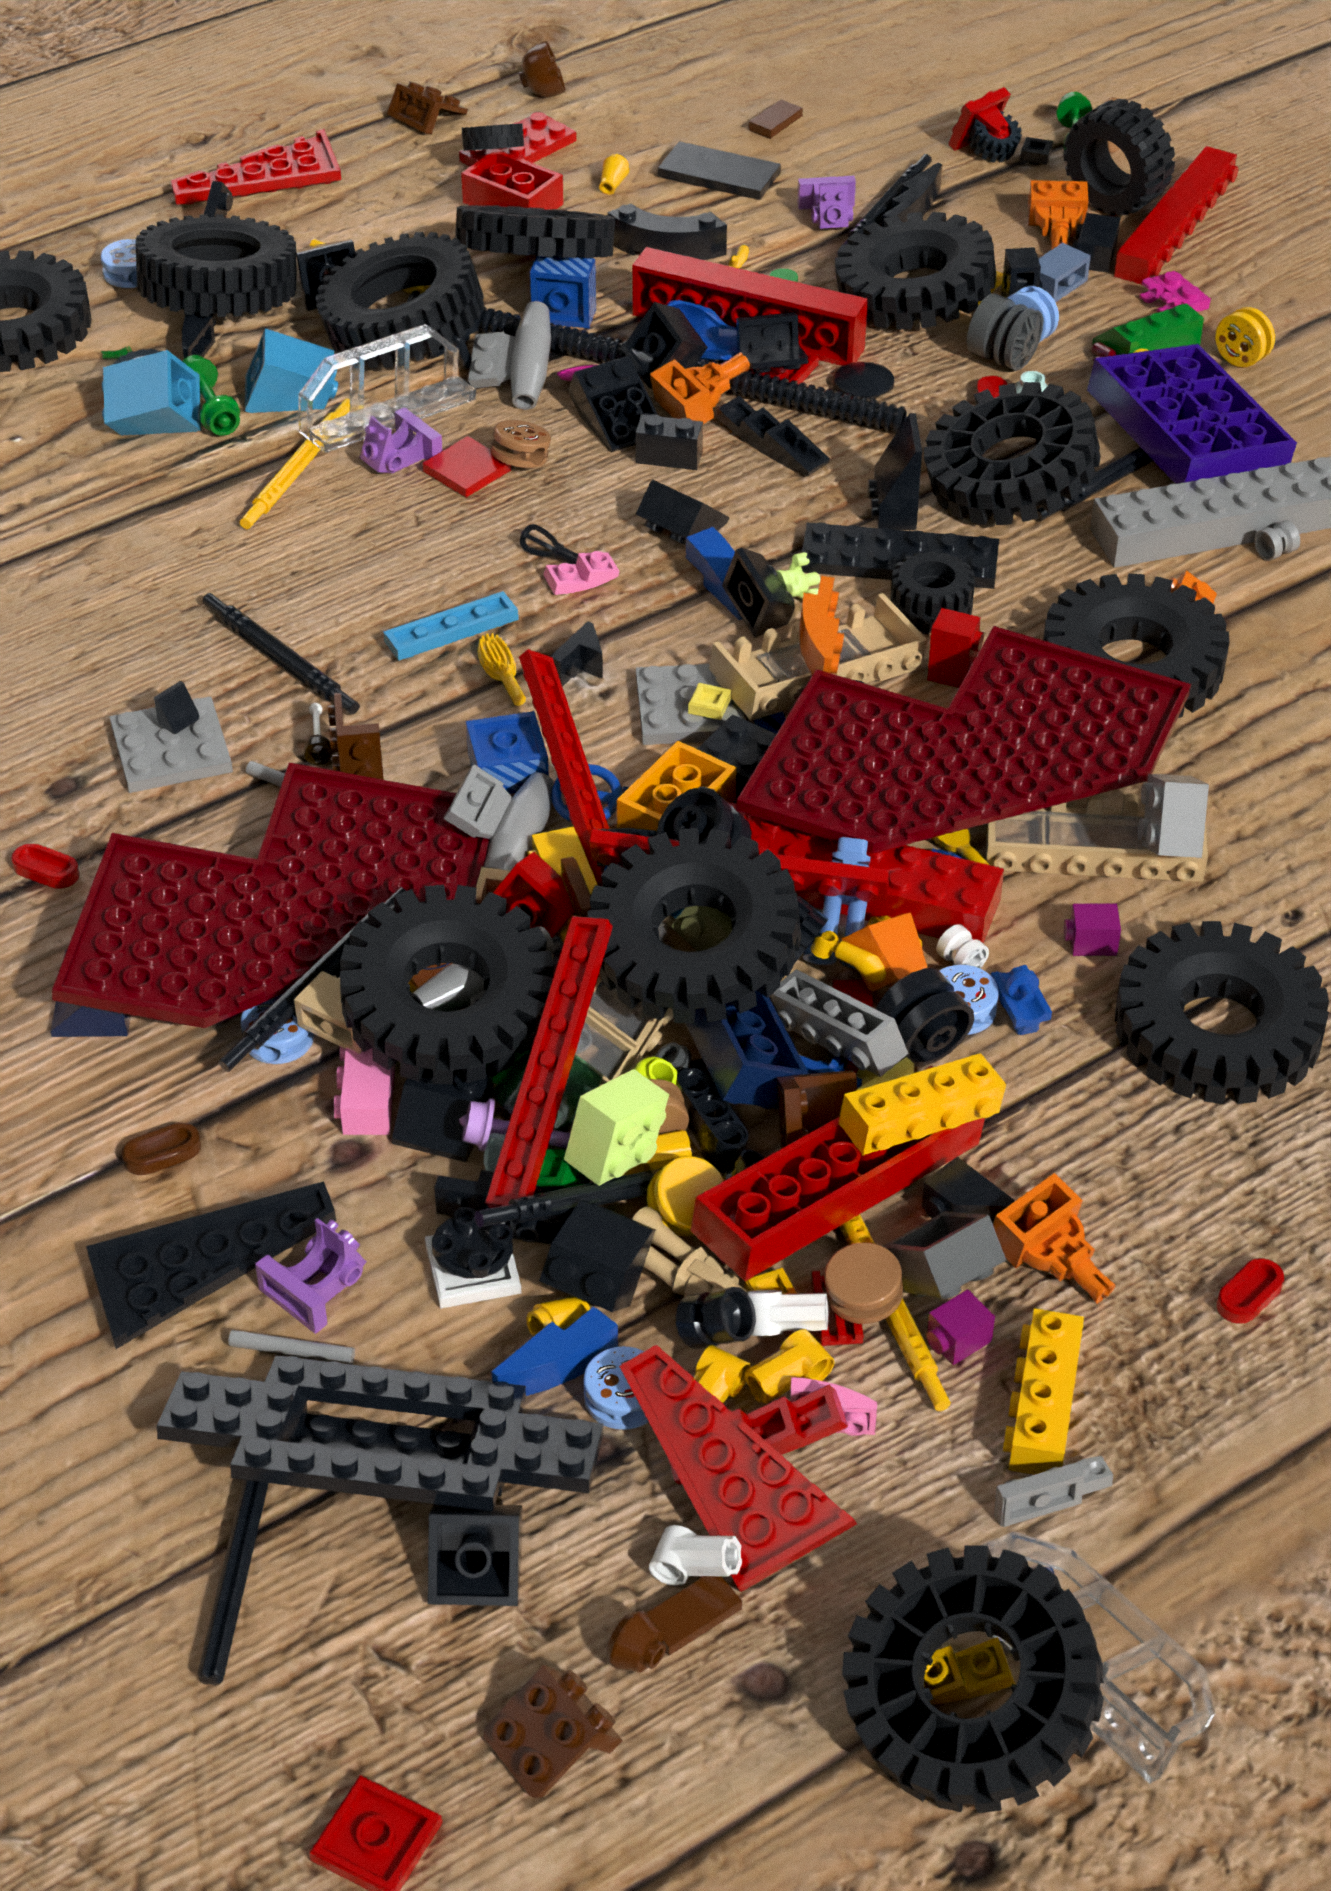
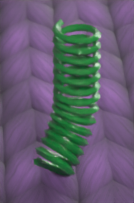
M125 346L118 351L104 350L101 352L103 359L104 354L105 359H113V357L115 359V355L117 359V356L119 358L130 351L132 352L130 347Z

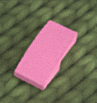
M595 551L592 553H578L576 564L546 565L543 576L554 595L597 587L618 577L620 571L608 552Z
M791 1377L790 1402H794L830 1384L837 1391L848 1424L847 1428L836 1433H845L851 1436L862 1434L875 1435L877 1402L840 1385L807 1378Z

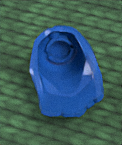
M673 300L666 304L679 308L708 348L700 359L723 362L738 353L737 327L727 325L715 311L708 307L682 300Z

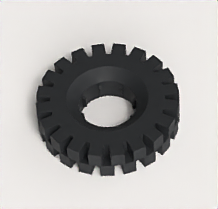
M459 206L456 213L455 238L459 240L460 245L464 244L466 248L495 253L532 254L545 257L559 256L567 258L613 256L615 217L580 211L548 210L533 207Z
M922 212L908 213L907 222H902L898 215L885 218V228L874 222L863 227L864 234L855 232L847 239L848 245L842 244L837 252L838 257L835 258L838 292L867 298L866 323L873 319L874 326L888 328L894 320H896L897 329H912L914 320H920L922 328L937 326L936 316H940L946 323L960 318L959 310L969 314L977 309L978 301H982L991 294V289L995 288L997 281L994 243L987 230L983 231V227L975 221L967 223L966 217L956 214L946 221V213L931 212L927 220H923ZM928 268L939 271L918 278H893L899 273L912 269Z
M19 250L16 258L10 259L9 251H0V310L25 308L34 311L32 314L21 318L0 320V372H10L12 362H18L20 370L35 368V357H38L43 363L47 364L58 359L57 351L68 354L76 348L75 341L82 342L88 334L87 328H91L92 321L86 281H84L81 272L78 269L73 270V265L64 259L56 262L54 255L42 253L35 259L33 251Z
M1025 382L1021 393L1016 392L1014 383L999 386V397L993 398L989 389L974 394L976 406H973L966 400H962L952 407L954 416L943 414L935 423L937 430H930L925 440L927 447H924V460L937 502L944 510L950 508L951 515L962 520L969 515L971 523L986 525L992 514L994 515L996 525L1012 524L1014 512L1020 511L1022 521L1025 522L1039 518L1036 509L1039 505L1049 514L1063 507L1061 496L1073 500L1083 492L1081 483L1090 484L1096 475L1094 467H1099L1101 458L1094 417L1086 402L1082 403L1081 397L1072 391L1064 394L1063 387L1049 384L1042 392L1040 382ZM1030 437L1040 441L1031 451L1017 458L991 460L982 457L991 446L1009 438Z
M1128 573L1126 585H1122L1117 574L1101 576L1099 586L1091 579L1077 583L1076 592L1070 589L1064 591L1058 596V604L1052 603L1047 612L1043 641L1191 684L1190 693L1184 707L1192 713L1205 705L1206 698L1212 700L1219 691V685L1223 681L1230 643L1225 619L1221 613L1214 614L1215 605L1206 597L1195 601L1197 591L1185 585L1180 586L1171 593L1172 580L1157 576L1151 587L1145 586V574ZM1119 640H1138L1159 648L1166 657L1152 663L1133 664L1110 656L1103 650V647ZM1184 707L1178 718L1183 717Z
M698 828L680 829V845L672 846L665 832L648 838L650 854L647 855L635 844L621 854L623 867L611 862L601 874L603 886H594L589 900L591 910L588 911V917L608 919L613 926L600 968V976L610 991L615 988L617 989L618 999L631 1009L642 1002L644 1015L662 1020L667 1009L672 1008L674 1023L694 1024L696 1009L704 1008L708 1023L727 1019L726 1003L731 1002L739 1014L757 1006L755 990L768 998L781 986L779 974L785 976L790 974L796 962L795 951H799L801 940L797 893H795L794 882L788 870L781 871L780 860L768 849L759 855L758 842L742 835L731 847L730 831L711 829L705 844L699 841ZM692 906H707L718 909L731 918L732 932L724 941L710 949L684 952L662 943L659 940L658 927L665 918L680 909Z
M444 885L425 886L424 902H419L411 889L394 895L395 911L384 902L378 904L368 912L369 924L359 920L351 931L350 945L344 944L340 959L342 1014L347 1028H352L353 1040L363 1052L372 1048L373 1061L387 1070L397 1061H400V1076L420 1081L425 1068L432 1069L433 1084H453V1070L462 1069L466 1083L486 1079L487 1063H490L497 1073L515 1065V1051L525 1057L533 1047L553 981L554 966L551 951H546L547 939L539 926L530 929L531 917L516 906L506 914V899L492 892L487 894L481 904L476 903L477 888L462 885L457 886L454 900H446ZM441 963H453L463 965L478 973L484 980L483 987L486 992L480 1000L477 999L475 1004L465 1009L443 1012L426 1008L424 1005L416 1002L410 996V984L408 982L414 975H417L419 971L426 967Z
M1202 921L1200 936L1196 934L1190 922L1172 926L1170 938L1162 931L1147 938L1146 948L1138 945L1130 954L1128 965L1124 964L1119 982L1114 1022H1117L1116 1034L1120 1045H1127L1126 1055L1136 1067L1148 1063L1145 1076L1160 1086L1175 1075L1174 1093L1191 1098L1199 1084L1205 1086L1204 1102L1224 1104L1227 1088L1232 1089L1237 1104L1256 1102L1259 1088L1270 1099L1285 1093L1287 1082L1293 1086L1301 1082L1307 1076L1308 1067L1313 1068L1319 1057L1329 1015L1327 1011L1329 998L1327 988H1320L1322 977L1315 966L1304 968L1306 956L1294 946L1279 954L1282 939L1266 931L1256 943L1251 942L1253 929L1251 926L1234 923L1231 936H1223L1221 921ZM1204 997L1230 999L1243 1005L1253 1013L1257 1019L1256 1026L1238 1034L1209 1032L1192 1023L1184 1014V1007L1189 1002Z
M965 1545L964 1557L953 1558L949 1547L927 1553L929 1566L918 1570L911 1560L894 1571L892 1574L897 1584L890 1590L879 1584L865 1601L871 1611L868 1617L863 1618L856 1615L848 1635L853 1645L852 1652H844L842 1676L848 1684V1690L843 1691L848 1713L856 1725L857 1733L875 1763L890 1780L895 1778L905 1792L924 1802L926 1796L934 1799L938 1808L961 1813L963 1804H973L978 1813L1002 1811L1001 1800L1014 1797L1018 1806L1039 1797L1036 1786L1045 1780H1048L1054 1787L1069 1774L1071 1769L1067 1761L1073 1754L1082 1758L1093 1739L1090 1725L1092 1721H1100L1104 1701L1100 1690V1683H1104L1102 1660L1092 1629L1085 1618L1081 1605L1069 1589L1064 1591L1061 1588L1058 1577L1040 1563L1035 1569L1029 1567L1024 1555L1003 1549L1000 1558L992 1557L988 1546ZM986 1632L987 1637L992 1638L993 1635H996L1011 1644L1013 1649L1010 1652L1014 1660H1020L1019 1680L1017 1685L1012 1684V1695L1000 1708L992 1713L989 1710L986 1712L987 1715L982 1717L963 1719L958 1718L954 1712H951L950 1715L942 1713L929 1702L934 1698L929 1688H924L925 1671L927 1665H932L933 1663L932 1655L944 1642L952 1637L953 1639L958 1638L957 1635Z

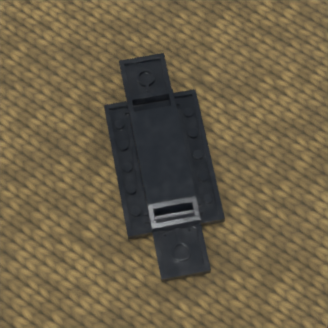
M276 1355L265 1382L248 1380L241 1377L232 1378L207 1375L200 1372L181 1371L157 1423V1439L237 1449L230 1464L231 1478L493 1512L497 1496H502L505 1483L589 1493L603 1439L604 1423L588 1422L581 1419L572 1420L548 1417L540 1414H523L526 1386ZM307 1400L475 1421L472 1434L456 1431L418 1428L411 1425L402 1426L370 1420L307 1414Z

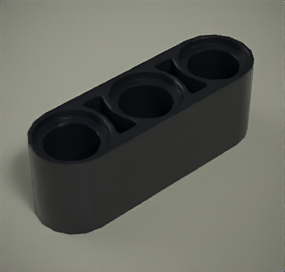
M696 1068L681 1070L677 1075L676 1083L683 1094L685 1107L688 1112L689 1123L686 1132L703 1158L712 1164L719 1173L724 1174L728 1169L735 1167L736 1158L746 1149L748 1131L729 1103L722 1100L715 1083L706 1072Z

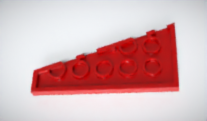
M325 129L316 131L315 137L306 140L303 136L294 138L292 145L285 147L277 144L241 156L239 163L229 166L227 162L218 164L215 171L207 173L200 170L171 180V188L176 205H191L198 201L208 200L212 181L223 182L232 193V196L245 197L258 192H276L279 189L292 187L303 188L306 185L318 183L330 184L333 181L342 179L340 167Z
M654 1345L619 1366L709 1535L735 1536L741 1544L742 1565L737 1575H731L741 1592L857 1525L856 1521L847 1512L836 1505L821 1489L793 1467L786 1458L744 1421H741L718 1398L707 1391L658 1345Z

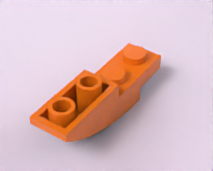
M821 576L818 594L804 593L799 625V644L804 661L812 675L816 669L833 674L838 672L845 633L838 632L840 619L834 618L839 598V592L833 591L834 577Z

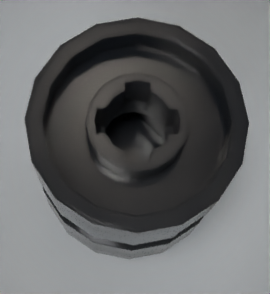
M729 1287L713 1292L688 1295L682 1298L676 1311V1326L683 1342L692 1349L707 1348L710 1345L717 1346L719 1344L743 1342L751 1337L756 1324L753 1302L747 1292L740 1287Z

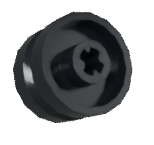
M706 787L689 789L677 796L665 809L659 820L656 835L666 832L670 840L679 841L680 829L698 828L699 841L706 844L711 829L730 831L731 847L742 835L749 839L752 836L750 824L745 817L733 806L729 805L714 789Z
M925 968L912 972L899 980L884 994L876 1007V1010L895 1019L908 1051L904 1058L907 1057L916 1067L935 1063L950 1054L968 1035L975 1020L974 1010L962 996L954 991V986L944 974L934 968Z

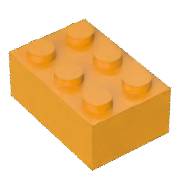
M677 741L617 799V829L635 828L657 831L659 820L669 804L677 796L693 788L706 787L714 789L727 802L732 803L736 799L737 767Z

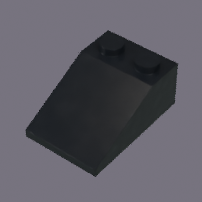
M909 413L875 464L874 478L868 479V499H871V518L877 519L879 529L916 530L922 447L916 413Z

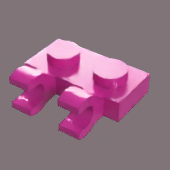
M1169 271L1142 281V285L1148 291L1141 293L1139 298L1146 303H1152L1160 298L1166 303L1165 306L1157 308L1158 313L1185 303L1197 312L1209 309L1211 298L1176 271Z

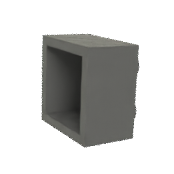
M945 1211L882 1246L891 1251L900 1263L904 1293L916 1294L917 1297L936 1296L939 1300L948 1299L959 1294L962 1291L960 1286L969 1281H979L989 1277L994 1273L993 1268L1006 1261L990 1216L985 1214Z

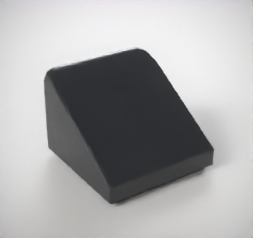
M182 681L177 682L154 697L158 724L171 733L177 734L199 720L198 710Z

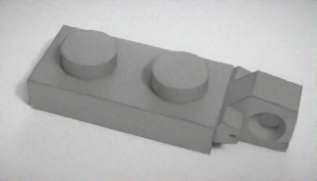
M1097 1456L1081 1459V1461L1062 1467H1053L1045 1472L1022 1479H1012L996 1487L994 1516L1000 1526L1006 1527L1082 1503L1083 1495L1111 1487L1113 1473L1104 1461V1458Z

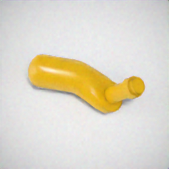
M746 245L739 246L736 256H732L728 265L740 268L748 258L749 248Z

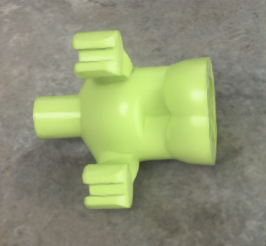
M806 552L793 555L789 570H775L778 580L785 591H788L792 597H798L802 600L804 593L817 595L818 588L809 589V587L820 583V576L817 572L805 574L801 569V566L809 563V559L806 558Z

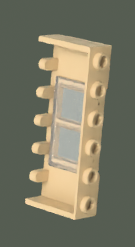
M884 593L879 594L877 597L874 616L864 618L865 610L859 604H854L849 608L847 622L844 625H840L838 630L839 633L845 634L838 672L835 675L869 683L875 680L883 681L922 669L927 639ZM800 620L796 621L792 626L790 641L780 643V635L775 629L771 628L764 633L762 649L751 652L752 644L746 637H740L735 642L733 657L719 641L714 642L712 645L709 670L716 677V681L722 688L731 689V699L750 721L792 709L812 677L802 656L799 644Z

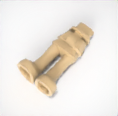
M646 1206L640 1209L632 1218V1220L656 1229L652 1243L682 1263L681 1266H678L650 1246L644 1264L646 1269L669 1285L674 1293L686 1297L692 1294L713 1292L729 1287H740L747 1292L746 1289L738 1285L739 1278L729 1273L713 1256H708L703 1247L694 1249L672 1232L662 1222V1217L656 1210Z

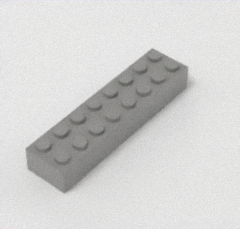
M1320 457L1314 460L1259 468L1252 471L1231 473L1224 476L1202 478L1196 481L1095 498L1090 530L1113 567L1116 568L1253 543L1257 531L1268 527L1273 528L1275 524L1285 520L1291 521L1298 529L1299 534L1331 528V457Z

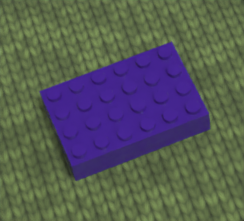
M1199 344L1100 357L1094 360L1087 391L1175 484L1291 463L1297 442Z

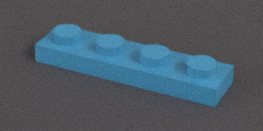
M502 591L384 631V642L399 661L519 620L518 609Z

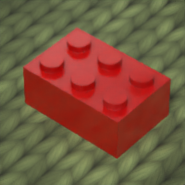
M494 149L461 173L463 203L467 205L533 207L550 210L558 209L564 204L563 174L498 149Z

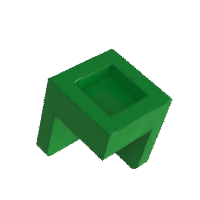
M547 1149L536 1185L549 1191H555L587 1184L590 1182V1179L564 1160L566 1150Z

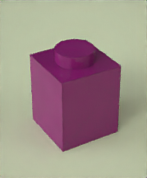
M1117 903L1073 904L1071 919L1064 920L1065 941H1071L1072 955L1117 956L1121 935Z
M967 1289L929 1312L927 1341L937 1354H942L952 1365H955L992 1342L995 1316Z

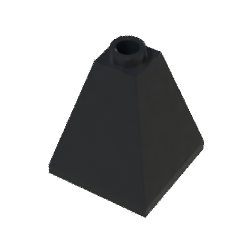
M353 240L318 244L296 250L307 311L317 309L316 295L319 294V285H324L323 279L326 275H332L331 269L335 265L342 267V260L347 256L352 259L356 257Z

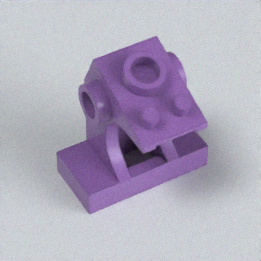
M838 176L798 179L799 209H811L812 223H817L820 229L849 227L848 221H853V206L855 205V177Z
M405 407L395 411L396 432L392 434L390 428H386L377 421V418L371 416L369 424L365 428L366 436L360 459L377 472L395 473L422 459L428 460L443 451L442 435Z
M318 1218L315 1220L316 1236L306 1246L305 1253L307 1256L295 1266H282L268 1254L255 1264L259 1290L314 1334L328 1325L325 1303L345 1287L356 1283L362 1275L363 1266L366 1263L363 1257L356 1251L360 1244L347 1230L341 1229L339 1233L335 1232L339 1225L332 1219L327 1224ZM320 1272L326 1275L317 1284H306Z

